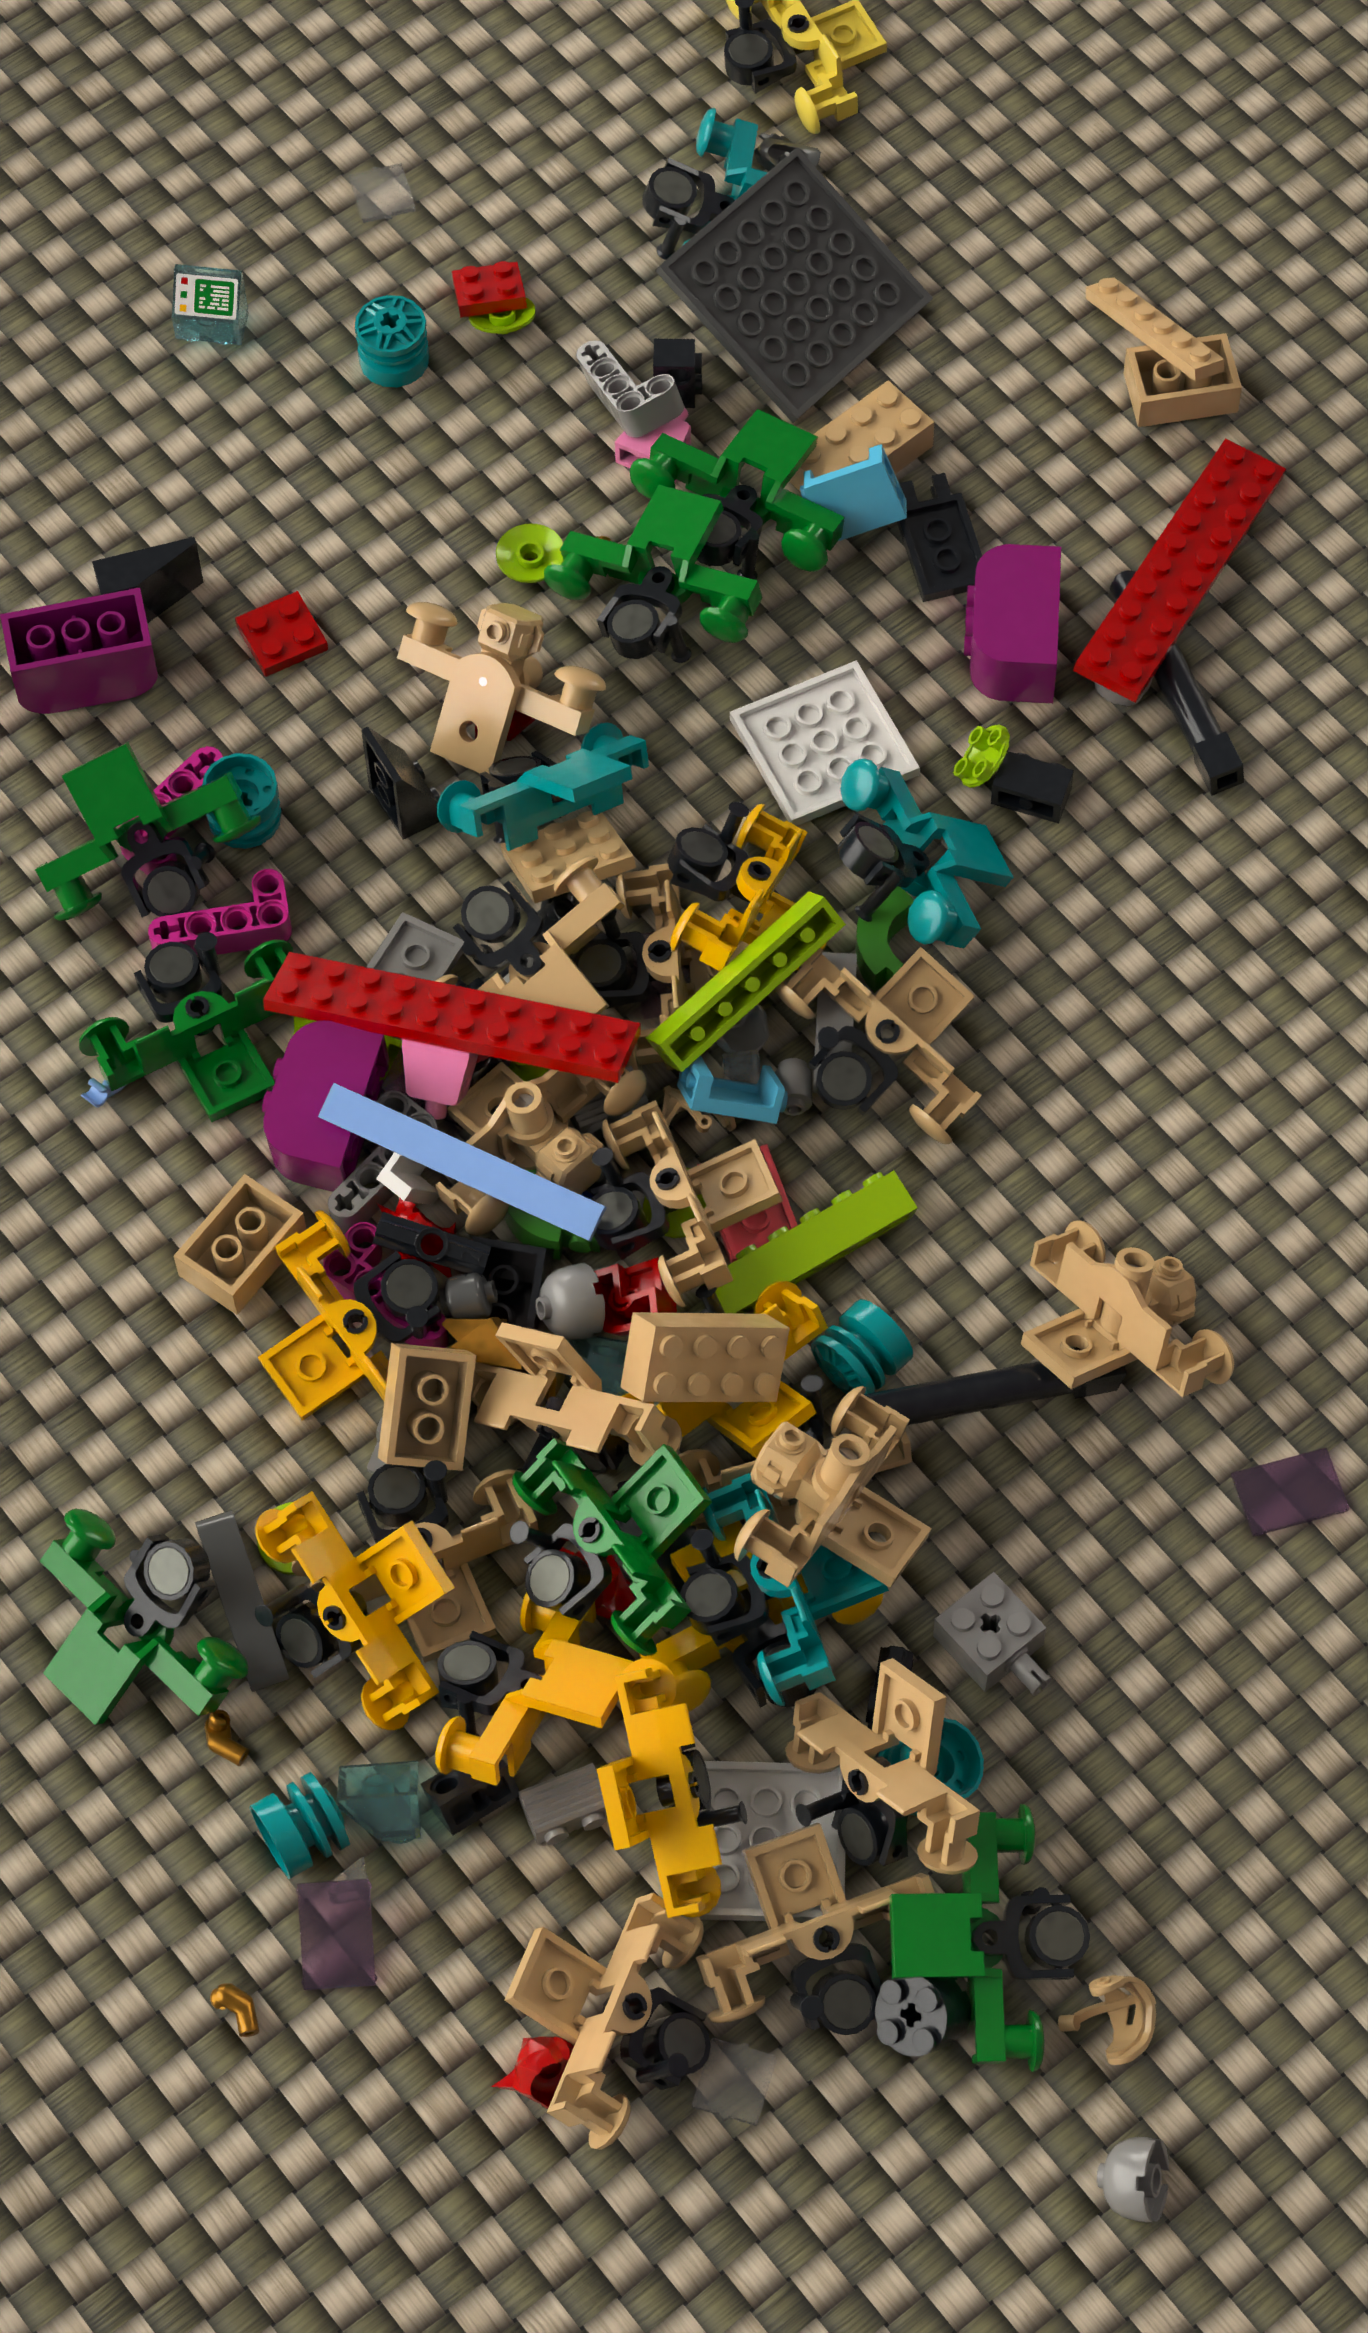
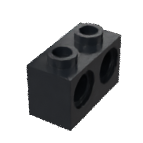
M654 339L653 377L661 374L672 376L685 408H695V395H702V353H695V339Z
M503 1759L499 1763L500 1782L497 1786L472 1779L470 1774L454 1769L447 1775L439 1772L420 1784L433 1812L453 1836L519 1796V1788L514 1778L509 1775L508 1765Z

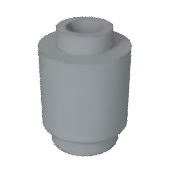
M789 1058L781 1061L775 1074L788 1093L784 1113L791 1116L800 1115L812 1106L811 1071L804 1060Z

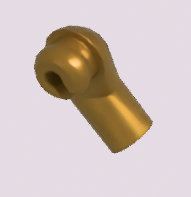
M218 1709L210 1713L209 1718L205 1722L207 1745L212 1752L237 1766H241L248 1756L249 1749L232 1740L230 1716L226 1711Z
M232 1983L220 1984L218 1988L211 1992L210 2001L214 2008L221 2010L227 2008L235 2013L240 2037H250L259 2033L255 2005L250 1995Z

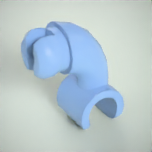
M91 1078L88 1084L92 1087L88 1092L82 1093L81 1097L98 1108L109 1097L120 1092L125 1086L111 1091L105 1080L101 1084L96 1079Z

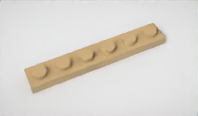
M1115 277L1101 279L1099 283L1086 287V299L1192 380L1198 381L1224 372V358Z

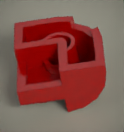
M659 1257L627 1268L617 1263L594 1271L599 1282L593 1283L596 1295L603 1294L605 1302L603 1326L605 1332L621 1337L629 1336L633 1312L677 1313V1304L669 1296L659 1273Z

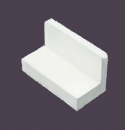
M395 1152L376 1178L403 1201L434 1205L439 1197L437 1189L420 1176L426 1166Z

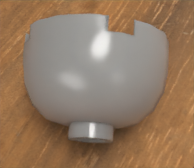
M580 1263L555 1270L547 1276L540 1289V1295L536 1299L538 1317L544 1320V1323L553 1334L563 1336L566 1340L596 1337L594 1334L601 1333L603 1329L605 1302L603 1294L596 1295L593 1283H597L599 1280L591 1266Z
M1148 2137L1128 2138L1119 2142L1109 2152L1105 2163H1100L1097 2171V2185L1099 2188H1103L1104 2197L1111 2209L1121 2217L1146 2223H1153L1152 2221L1160 2219L1168 2194V2184L1161 2185V2170L1169 2171L1167 2148L1163 2140Z

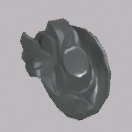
M776 133L771 135L760 134L759 138L764 141L754 150L756 160L767 171L774 168L797 147L815 167L819 163L821 155L818 148L793 143L786 136H778Z

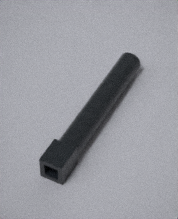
M1127 570L1115 576L1110 585V591L1115 601L1118 600L1136 571ZM1175 642L1154 674V677L1194 754V763L1212 796L1244 783L1243 763L1227 732H1222L1178 644Z
M1077 1347L1072 1348L1074 1350H1081ZM1034 1361L864 1395L883 1407L887 1405L910 1419L908 1425L1071 1393L1077 1399L1118 1390L1127 1372L1125 1366H1122L1070 1389L1040 1361Z

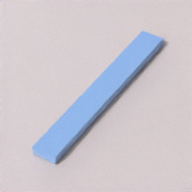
M333 1083L318 1115L319 1118L590 1242L607 1208L602 1204L336 1083Z

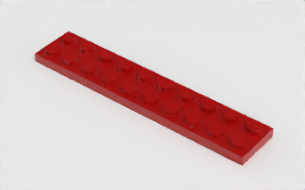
M1225 438L1077 659L1073 671L1136 703L1283 479L1286 468Z
M293 952L288 953L263 999L264 1010L315 1021H333L368 1032L619 1083L641 1035V1023Z

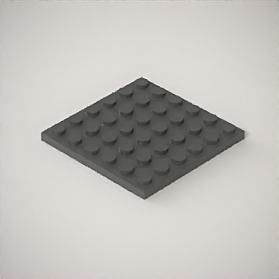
M798 147L656 269L659 276L792 423L797 421L933 299Z

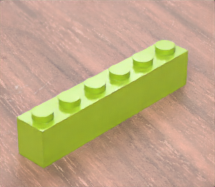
M807 892L650 1033L646 1040L668 1066L683 1072L846 925L824 896Z
M893 1170L885 1176L881 1172L872 1175L862 1183L864 1188L853 1194L850 1190L842 1192L831 1200L832 1206L822 1212H820L819 1208H815L799 1219L801 1224L790 1230L787 1226H783L767 1237L769 1242L759 1248L752 1244L737 1253L736 1258L738 1260L727 1265L733 1281L718 1287L715 1291L724 1312L746 1314L755 1308L759 1295L767 1286L777 1281H789L793 1284H798L911 1219L918 1207L896 1172Z

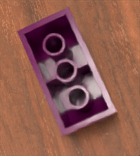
M1005 544L988 550L977 563L975 586L968 585L964 656H970V677L974 686L983 695L991 699L1053 704L1058 654L1061 547Z
M140 588L0 614L10 672L17 699L26 710L50 714L130 699L145 693L157 681L158 672Z
M324 1020L309 1023L292 1036L284 1057H279L275 1063L273 1079H276L273 1090L266 1092L262 1104V1112L265 1113L263 1128L275 1167L285 1178L299 1184L333 1192L356 1169L365 1138L319 1118L318 1115L333 1083L377 1102L384 1084V1080L379 1081L380 1077L384 1078L390 1065L383 1034L368 1032Z

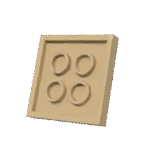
M586 811L574 819L562 823H551L538 831L537 840L511 851H507L506 843L500 844L503 857L535 904L561 895L555 893L554 883L570 865L586 856L598 858L599 862L593 869V872L600 880L636 868L633 854L603 812L593 815L592 811Z

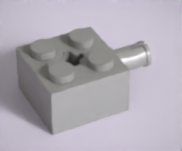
M992 1572L935 1618L933 1637L984 1692L1011 1671L1033 1696L1040 1693L1039 1687L1044 1690L1052 1680L1030 1657L1044 1645L1046 1627L995 1572Z

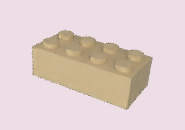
M888 380L813 434L818 436L817 446L789 482L800 491V486L804 485L805 471L811 470L814 477H818L868 460L869 448L880 444L883 445L896 474L933 447L934 421Z
M633 1312L620 1387L642 1402H777L790 1328L767 1314Z

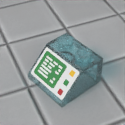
M175 264L172 321L175 338L191 342L204 341L222 345H242L249 314L242 271Z

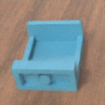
M882 444L869 448L868 460L818 477H814L811 470L804 472V485L800 486L801 496L845 517L842 536L838 541L907 518V500Z
M699 1056L683 1072H680L677 1087L691 1110L777 1124L779 1113L785 1111L788 1100L787 1091L772 1067L768 1065L762 1066L758 1083L752 1084L713 1077L703 1058Z

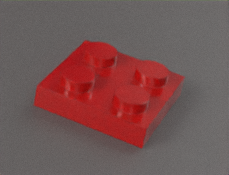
M501 261L494 265L482 267L466 266L460 270L451 271L460 318L527 308L526 295L518 262Z
M298 591L235 617L236 626L265 677L328 650V643Z

